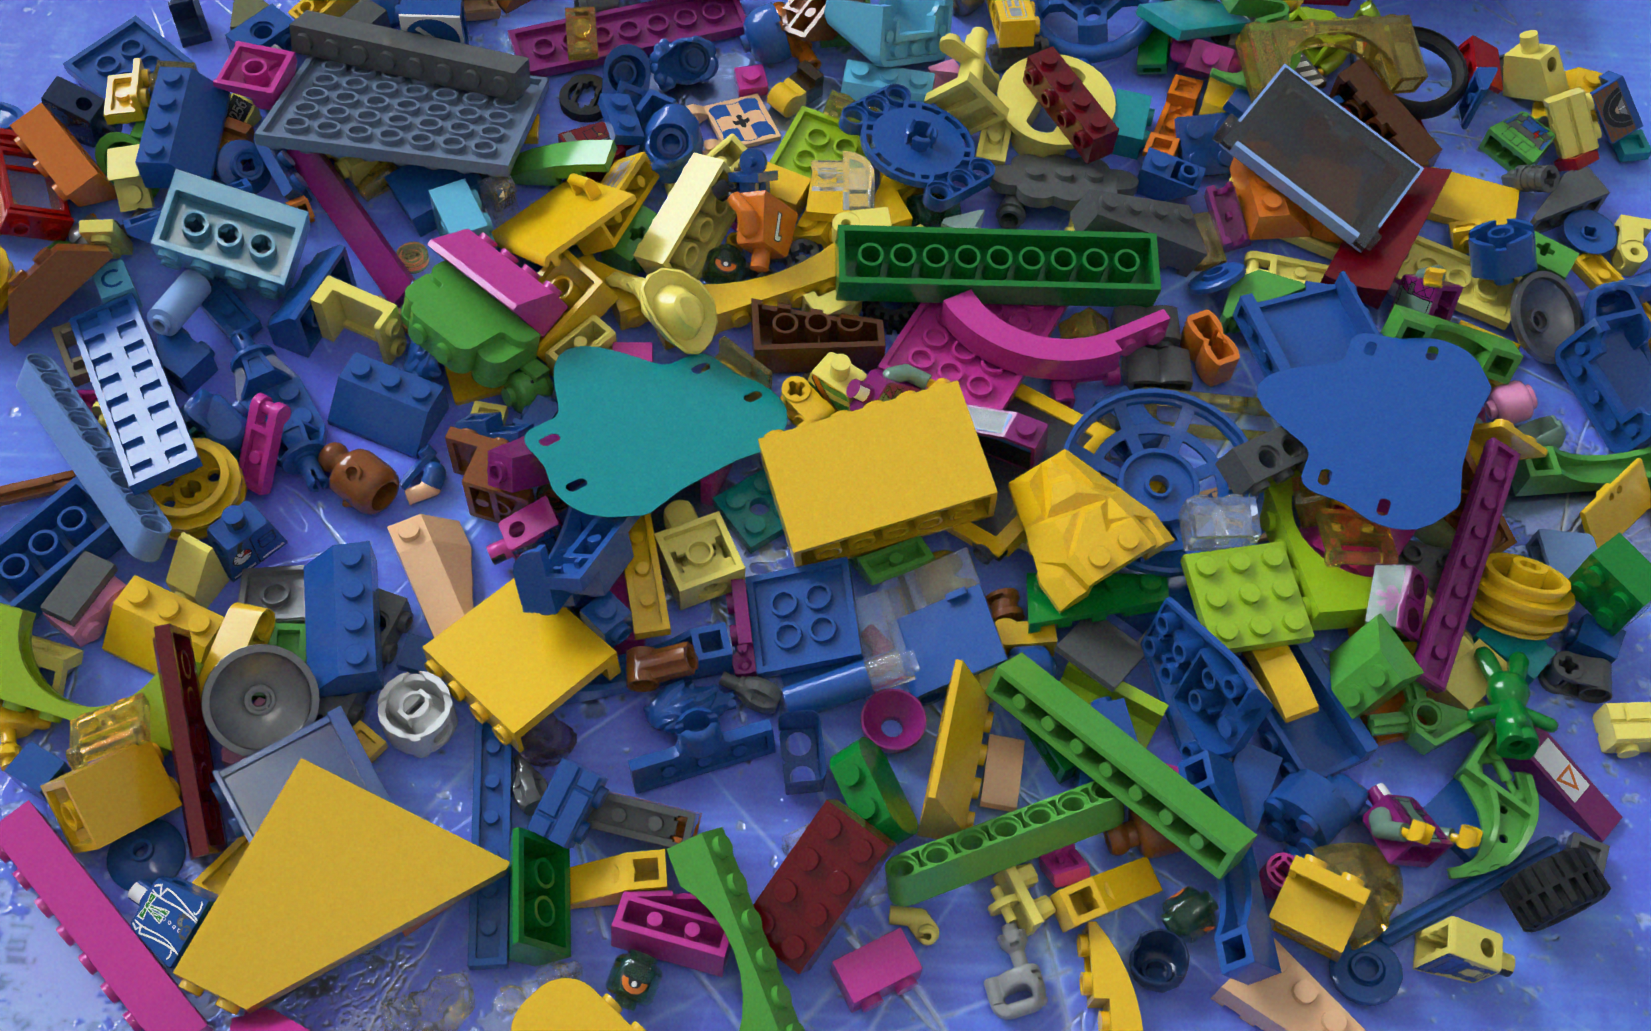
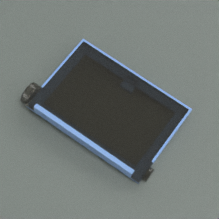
M1286 64L1281 67L1240 119L1231 113L1212 137V140L1360 253L1365 248L1371 251L1378 243L1382 235L1377 231L1424 170L1422 166Z

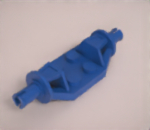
M239 329L243 340L239 338L235 330L230 335L229 340L237 351V354L230 362V369L235 375L236 400L249 410L253 397L258 393H263L271 397L273 403L281 402L289 406L291 415L284 424L276 465L282 467L288 474H302L310 492H319L315 479L319 481L322 489H325L329 485L330 480L320 466L318 456L326 446L328 431L300 377L276 357V352L271 346L255 344L248 329Z

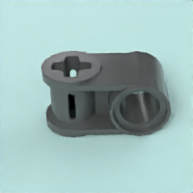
M1561 651L1552 658L1551 664H1547L1538 675L1541 686L1553 694L1570 696L1589 703H1603L1612 698V665L1608 660L1602 658H1592L1570 651Z

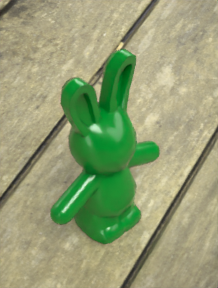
M1479 647L1474 653V658L1488 682L1486 694L1490 705L1470 709L1467 712V718L1474 723L1495 719V733L1497 735L1496 754L1500 757L1519 760L1531 759L1537 752L1540 743L1534 727L1553 733L1557 731L1558 723L1553 718L1526 707L1530 697V689L1525 681L1529 668V659L1525 653L1516 651L1508 659L1507 671H1503L1495 654L1488 647Z

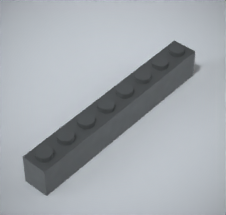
M306 10L289 24L292 52L512 101H516L530 86V61L527 57Z

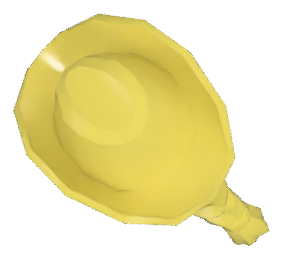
M660 268L647 275L646 278L628 277L617 271L606 277V283L610 286L633 293L640 301L644 316L668 342L685 354H700L713 341L718 324L715 301L701 281L682 270Z

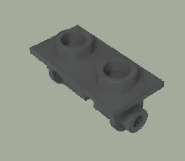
M1039 35L1034 39V46L999 48L997 41H995V44H990V47L986 48V52L993 71L1008 70L1018 61L1049 48L1048 38H1043L1042 35Z

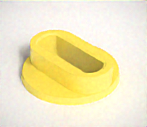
M1061 55L1112 119L1115 113L1116 101L1108 80L1090 64L1071 56ZM1027 58L1022 59L1004 73L997 90V97L1009 108L1008 116L1003 121L1011 130L1012 146L1020 155L1031 154L1042 158L1053 154L1064 155L1068 149H1074V147L1058 126H1056L1053 132L1049 133L1040 132L1031 127L1042 106L1023 82Z

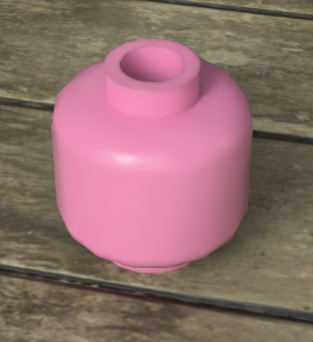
M1518 380L1491 388L1488 401L1484 403L1485 412L1490 420L1504 419L1513 424L1530 419L1534 409L1538 406L1532 387L1529 384L1524 385Z

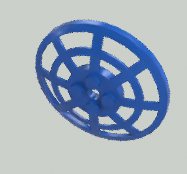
M1159 388L1134 389L1113 395L1089 409L1074 425L1063 450H1068L1097 472L1116 480V486L1153 511L1163 525L1169 527L1177 542L1160 551L1161 553L1182 550L1186 554L1202 552L1197 545L1210 537L1219 527L1222 520L1243 524L1238 536L1226 549L1242 547L1252 534L1260 518L1264 491L1254 497L1250 493L1248 512L1227 507L1229 502V486L1215 465L1222 457L1217 458L1204 442L1193 434L1188 433L1187 430L1195 414L1216 427L1234 447L1249 441L1243 431L1223 412L1195 396L1175 390ZM1139 404H1159L1173 406L1181 409L1174 426L1158 423L1133 425L1127 407ZM1114 411L1120 430L1108 437L1099 446L1095 454L1077 444L1080 437L1093 423ZM1161 435L1170 438L1165 449H1144L1138 436ZM1125 441L1131 456L1125 461L1122 468L1104 460L1112 448ZM1182 443L1195 450L1206 461V464L1193 468L1185 458L1178 454ZM1214 476L1217 486V504L1198 499L1200 493L1199 481ZM1152 481L1161 482L1166 487V492H1154L1150 488L1149 483ZM1191 511L1212 517L1208 524L1193 536H1190L1182 523ZM1138 559L1125 566V568L1144 574L1164 577L1184 576L1182 567L1150 566L1137 562Z

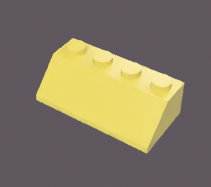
M693 153L687 165L683 168L680 177L669 192L667 199L657 216L654 217L651 226L633 254L634 258L648 275L660 268L677 269L700 281L737 217L735 211L727 203V200L724 202L719 201L711 190L712 186L721 179L728 182V173L731 170L724 160Z

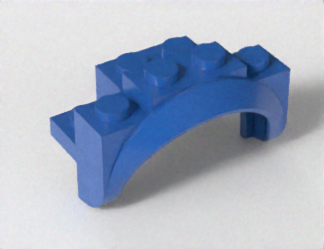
M583 480L574 491L586 486V480ZM569 506L564 524L549 556L546 545H538L537 548L523 552L513 565V576L523 612L552 615L557 614L562 607L576 606L583 595L590 597L605 596L634 557L628 532L640 516L601 517L585 514Z

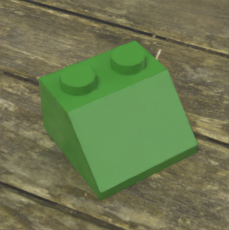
M1382 614L1376 615L1329 654L1331 690L1352 719L1376 711L1425 673Z

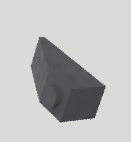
M1589 167L1577 171L1570 170L1561 176L1557 188L1551 192L1530 223L1533 224L1534 231L1541 234L1564 225L1566 217L1574 211L1592 210L1597 212L1610 192Z

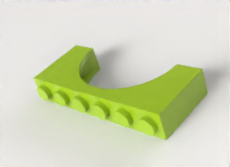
M1323 469L1320 472L1319 484L1323 482L1330 470ZM1298 470L1294 471L1295 475L1280 485H1276L1275 481L1271 482V486L1264 491L1260 525L1262 530L1266 532L1270 543L1283 541L1313 631L1363 627L1365 625L1373 577L1356 575L1338 568L1315 552L1303 538L1295 523L1292 512L1293 494L1306 488L1302 482V474Z
M0 603V699L4 700L2 707L25 713L27 707L40 711L38 718L61 724L63 718L75 721L74 729L91 734H97L98 729L112 733L111 740L129 745L134 740L149 737L152 743L154 742L160 747L164 756L169 755L172 749L158 672L137 693L117 703L99 707H88L72 702L56 692L48 684L36 664L32 648V629L36 613ZM196 662L199 677L204 664Z

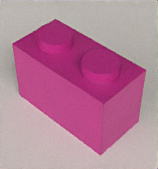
M900 927L832 961L830 972L851 1013L860 1008L863 1012L873 1010L884 1002L882 997L894 991L901 995L918 985L916 980L920 978L923 968Z

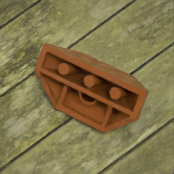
M788 0L782 8V28L786 35L806 42L834 40L838 34L826 21L824 15L826 0ZM851 0V1L863 2L864 0Z
M57 243L51 249L46 246L40 250L32 259L35 264L26 272L23 269L16 272L8 281L10 285L8 288L10 343L13 346L18 345L114 256L112 249L108 245Z

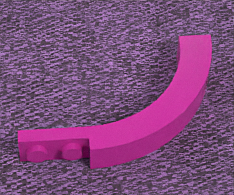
M971 289L943 300L940 321L968 350L1002 369L1034 378L1074 380L1099 376L1117 370L1121 355L1128 356L1136 349L1145 345L1159 343L1166 335L1171 318L1162 309L1099 335L1076 339L1050 338L1020 330L1001 320L981 303Z

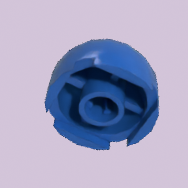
M772 2L753 9L746 16L743 23L744 35L739 36L744 52H751L755 60L763 64L781 63L791 57L786 33L782 31L779 23L781 21Z

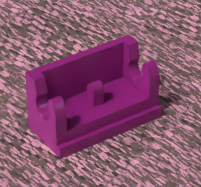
M1229 181L1226 183V186L1219 189L1215 185L1206 187L1204 199L1221 254L1250 246L1252 243L1247 232L1233 182Z

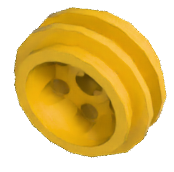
M192 438L203 466L193 470L194 472L191 471V473L183 474L153 489L147 490L171 523L172 529L168 538L178 540L183 532L198 540L208 538V527L222 517L223 510L231 505L238 506L245 501L247 486L243 471L239 467L236 458L225 446L207 438ZM214 473L220 475L218 481L212 482L209 480L210 476ZM167 501H174L175 505L173 507L165 506L164 503H166Z
M1490 553L1470 613L1487 627L1503 634L1520 639L1543 640L1548 639L1554 632H1560L1567 626L1569 622L1568 613L1574 609L1576 601L1575 595L1571 592V582L1551 566L1517 554Z

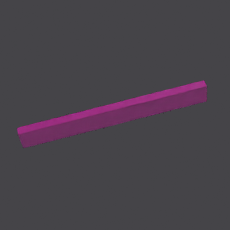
M287 149V153L295 162V169L307 182L311 192L389 302L396 304L400 308L404 304L406 288L415 280L328 157L323 153L305 154L299 150Z
M1495 437L1485 442L1414 657L1425 672L1415 681L1436 694L1445 692L1521 455Z

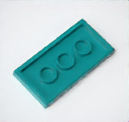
M1174 0L1139 4L1136 11L1138 17L1177 41L1243 33L1253 23L1244 16L1229 14L1224 5L1217 0Z

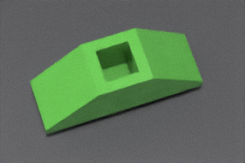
M1260 269L1244 275L1238 282L1230 286L1219 318L1223 327V334L1241 331L1233 317V312L1240 296L1252 293L1256 301L1261 302L1303 292L1306 288L1302 282Z

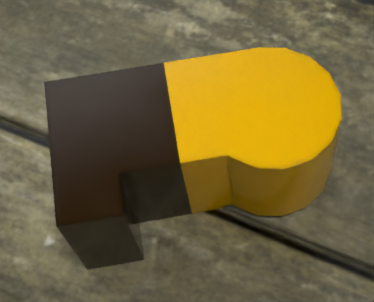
M804 60L797 65V71L785 79L784 82H779L770 90L767 96V103L785 118L793 116L800 110L802 105L807 106L823 95L824 74Z

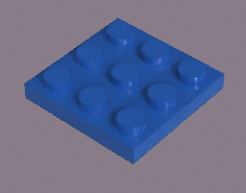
M136 15L63 63L69 75L91 93L104 100L106 98L108 75L132 73L134 58H141L144 68L149 69L153 79V87L149 88L151 98L159 67H182L197 70L194 61Z
M848 557L745 577L758 677L767 678L864 659Z

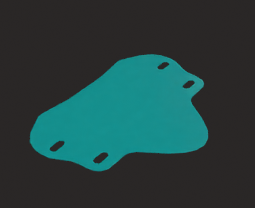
M579 346L565 350L559 355L554 365V386L558 402V414L553 419L528 430L524 441L528 449L545 467L553 491L567 505L580 512L594 516H643L651 513L676 493L737 460L760 453L758 439L764 437L766 433L772 430L781 429L784 431L787 425V409L782 400L768 387L735 373L708 354H691L674 363L662 365L614 350ZM702 363H707L710 366V369L700 374L692 372L693 367ZM754 391L762 394L761 398L753 402L744 400V396ZM551 434H557L560 437L559 441L548 446H543L539 443V440ZM577 479H584L587 482L586 486L572 492L566 489L567 484Z

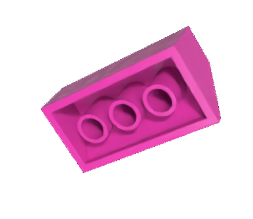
M467 228L433 238L427 243L444 260L540 333L542 337L546 335L568 308L559 298L562 292L548 280L544 284L538 281L540 275L526 264L520 268L516 265L519 260L505 248L500 252L495 248L498 244L483 232L480 236H477Z

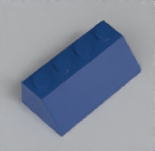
M159 67L135 161L145 188L169 189L176 169L209 180L213 178L231 93L214 87L212 80L192 68Z
M370 541L332 545L304 566L307 665L317 681L319 698L383 690L378 570L374 551Z

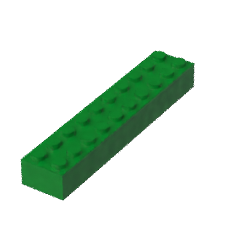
M838 225L835 240L837 301L943 303V300L972 289L982 304L1100 307L1136 305L1146 308L1154 305L1161 292L1156 233Z

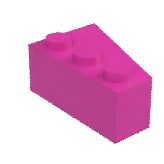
M673 890L624 891L611 925V946L723 977L732 948L731 944L713 914L691 893L673 894Z

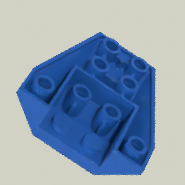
M1172 597L1165 598L1140 644L1160 701L1169 705L1165 715L1177 749L1183 761L1207 749L1225 759H1229L1246 747L1273 707V704L1254 674L1233 652Z

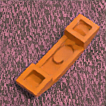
M1175 74L1167 93L1166 103L1154 131L1149 135L1142 156H1146L1149 147L1175 157L1177 156L1180 139L1176 138L1174 119L1177 117L1193 116L1203 87V80Z

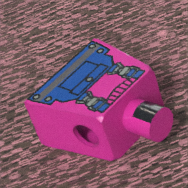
M544 496L501 520L498 526L503 539L486 546V549L494 565L512 557L516 561L523 552L537 548L538 545H546L549 556L563 524L548 497Z

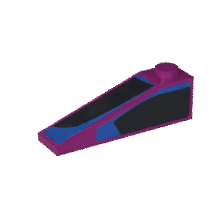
M966 404L984 454L1027 471L1037 466L1047 449L1049 424L1018 412Z

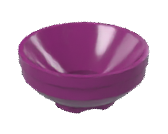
M892 688L876 692L866 701L861 712L860 722L865 737L871 739L883 752L896 754L908 751L917 745L925 732L927 717L925 709L915 696L904 690ZM887 720H895L902 726V732L896 737H889L883 733L881 725Z

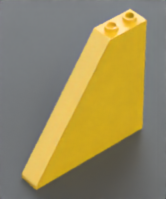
M301 758L174 969L173 974L182 979L178 987L195 996L201 997L202 993L206 991L218 997L215 1003L216 1006L236 1016L240 1009L252 1013L504 877L509 870L510 862Z

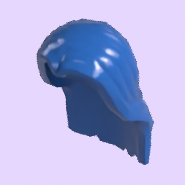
M1617 281L1604 283L1591 290L1584 301L1582 312L1584 324H1587L1595 317L1641 307L1643 309V306L1629 285ZM1647 341L1640 349L1651 365V352Z

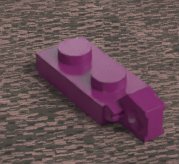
M743 578L731 580L732 593H726L728 614H735L736 625L729 626L732 646H737V651L733 655L732 665L735 676L739 678L741 676L746 678L747 676L756 677L757 672L746 582Z

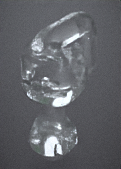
M579 961L548 963L535 970L536 981L522 987L507 985L500 988L502 996L494 999L499 1014L509 1011L511 1017L515 1016L519 1007L539 987L549 981L559 978L580 980L583 974V966Z

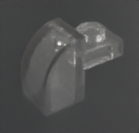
M843 151V160H811L812 191H843V210L874 208L875 173L873 166L865 157L854 152Z

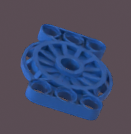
M887 85L843 108L839 120L840 129L846 134L860 136L861 148L866 158L884 175L905 185L925 188L922 200L928 209L935 212L945 211L991 184L996 170L995 166L988 159L974 157V141L967 128L957 118L941 108L920 101H911V92L904 85ZM890 96L899 97L903 101L893 100ZM869 107L879 108L882 112L872 111ZM852 117L858 119L860 123L851 122L847 118ZM973 170L983 171L987 176L978 175ZM953 181L961 182V183L965 184L966 187H965V188L958 187V186L954 185L952 182H953ZM931 193L941 194L945 199L934 198Z

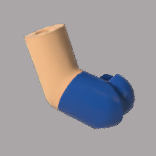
M435 461L428 463L425 466L421 483L404 490L409 505L435 497L441 492L446 478V469L443 465Z

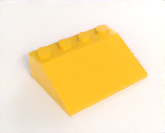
M959 659L955 660L943 704L917 833L918 836L936 840L972 827L974 824L975 812L969 811L971 799H978L982 778L975 777L977 765L984 766L988 745L982 744L983 732L990 733L994 712L988 711L990 697L985 694V690L965 662Z

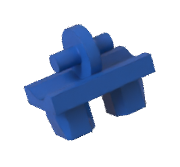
M757 148L746 149L741 154L739 161L742 171L729 172L728 182H737V192L739 193L762 190L770 193V181L778 180V171H765L767 157L763 151Z

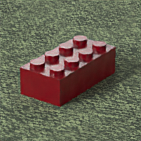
M828 799L825 801L753 904L761 917L762 928L769 946L774 951L776 957L797 974H802L812 968L897 846L894 841L838 799Z

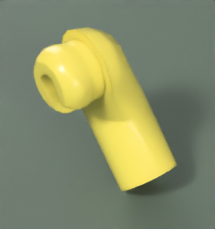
M890 905V925L907 926L915 938L923 945L929 946L937 941L939 928L925 909Z

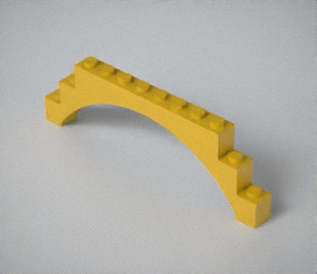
M881 172L880 185L871 200L870 208L888 207L892 226H911L913 217L906 206H912L922 201L924 188L899 183ZM832 243L807 260L771 275L732 283L703 284L715 301L718 324L714 336L719 332L734 327L740 328L751 322V298L763 300L764 305L778 307V303L792 305V309L801 308L803 295L815 291L819 297L836 290L835 245ZM593 254L577 258L619 297L610 308L621 330L631 327L636 328L649 322L642 313L640 301L633 293L606 283V277L616 271L628 277L634 276L639 278V276L595 260ZM655 328L664 349L674 348L675 346L668 342Z

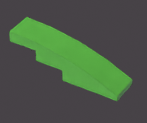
M580 140L532 148L519 153L509 177L503 176L502 181L504 184L558 186L561 184L562 179H568L572 173L584 177L586 172L609 173L617 146L614 140Z

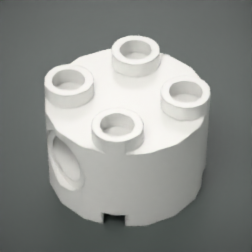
M419 671V674L414 673L411 675L409 672L402 673L387 682L379 694L377 702L379 721L386 738L394 748L406 754H412L417 758H424L445 745L455 732L458 718L449 688L441 678L425 671Z

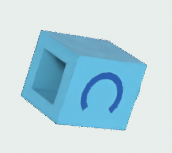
M123 259L106 263L93 275L104 304L132 292L139 308L143 307Z

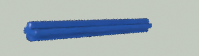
M1545 836L1526 846L1521 854L1503 868L1502 866L1492 872L1469 877L1378 926L1374 931L1377 941L1391 947L1498 889L1506 880L1521 870L1560 852L1561 848L1558 845L1557 839Z

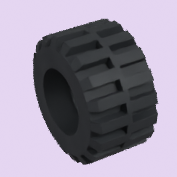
M1572 847L1548 856L1521 870L1506 880L1499 890L1524 932H1536L1557 924L1596 904L1606 897L1611 887L1586 847Z

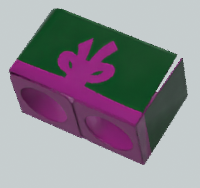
M1376 563L1365 624L1376 615L1382 614L1402 642H1419L1429 579L1414 565Z

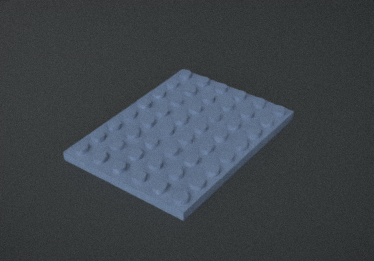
M308 56L254 133L255 144L267 146L274 150L291 149L299 150L305 154L323 153L331 154V156L337 158L354 157L362 158L368 162L378 160L393 162L400 166L410 164L425 166L432 170L441 168L456 170L463 174L473 172L488 174L495 178L509 177L547 94L549 78L530 75V86L516 101Z

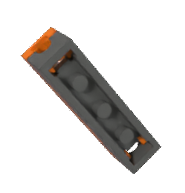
M609 791L602 807L599 810L593 808L587 822L592 824L591 829L672 847L697 835L702 813Z

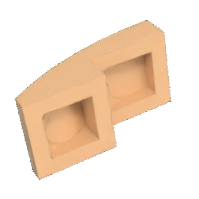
M989 734L979 806L1012 812L1017 810L1025 740Z

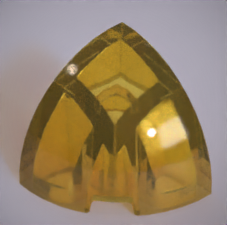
M1336 843L1312 849L1315 857L1328 864L1327 870L1340 876L1343 872L1350 873L1365 882L1364 887L1371 890L1348 942L1352 951L1372 942L1389 927V917L1396 905H1401L1404 889L1399 866L1389 864L1379 847L1364 843Z

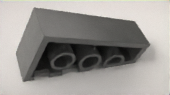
M1089 189L1070 212L1075 231L1156 233L1159 267L1165 269L1167 265L1176 268L1177 274L1187 277L1208 255L1190 205Z

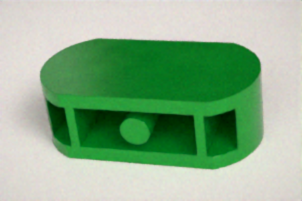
M861 737L830 758V769L848 808L897 845L918 832L917 819L886 755L871 739Z

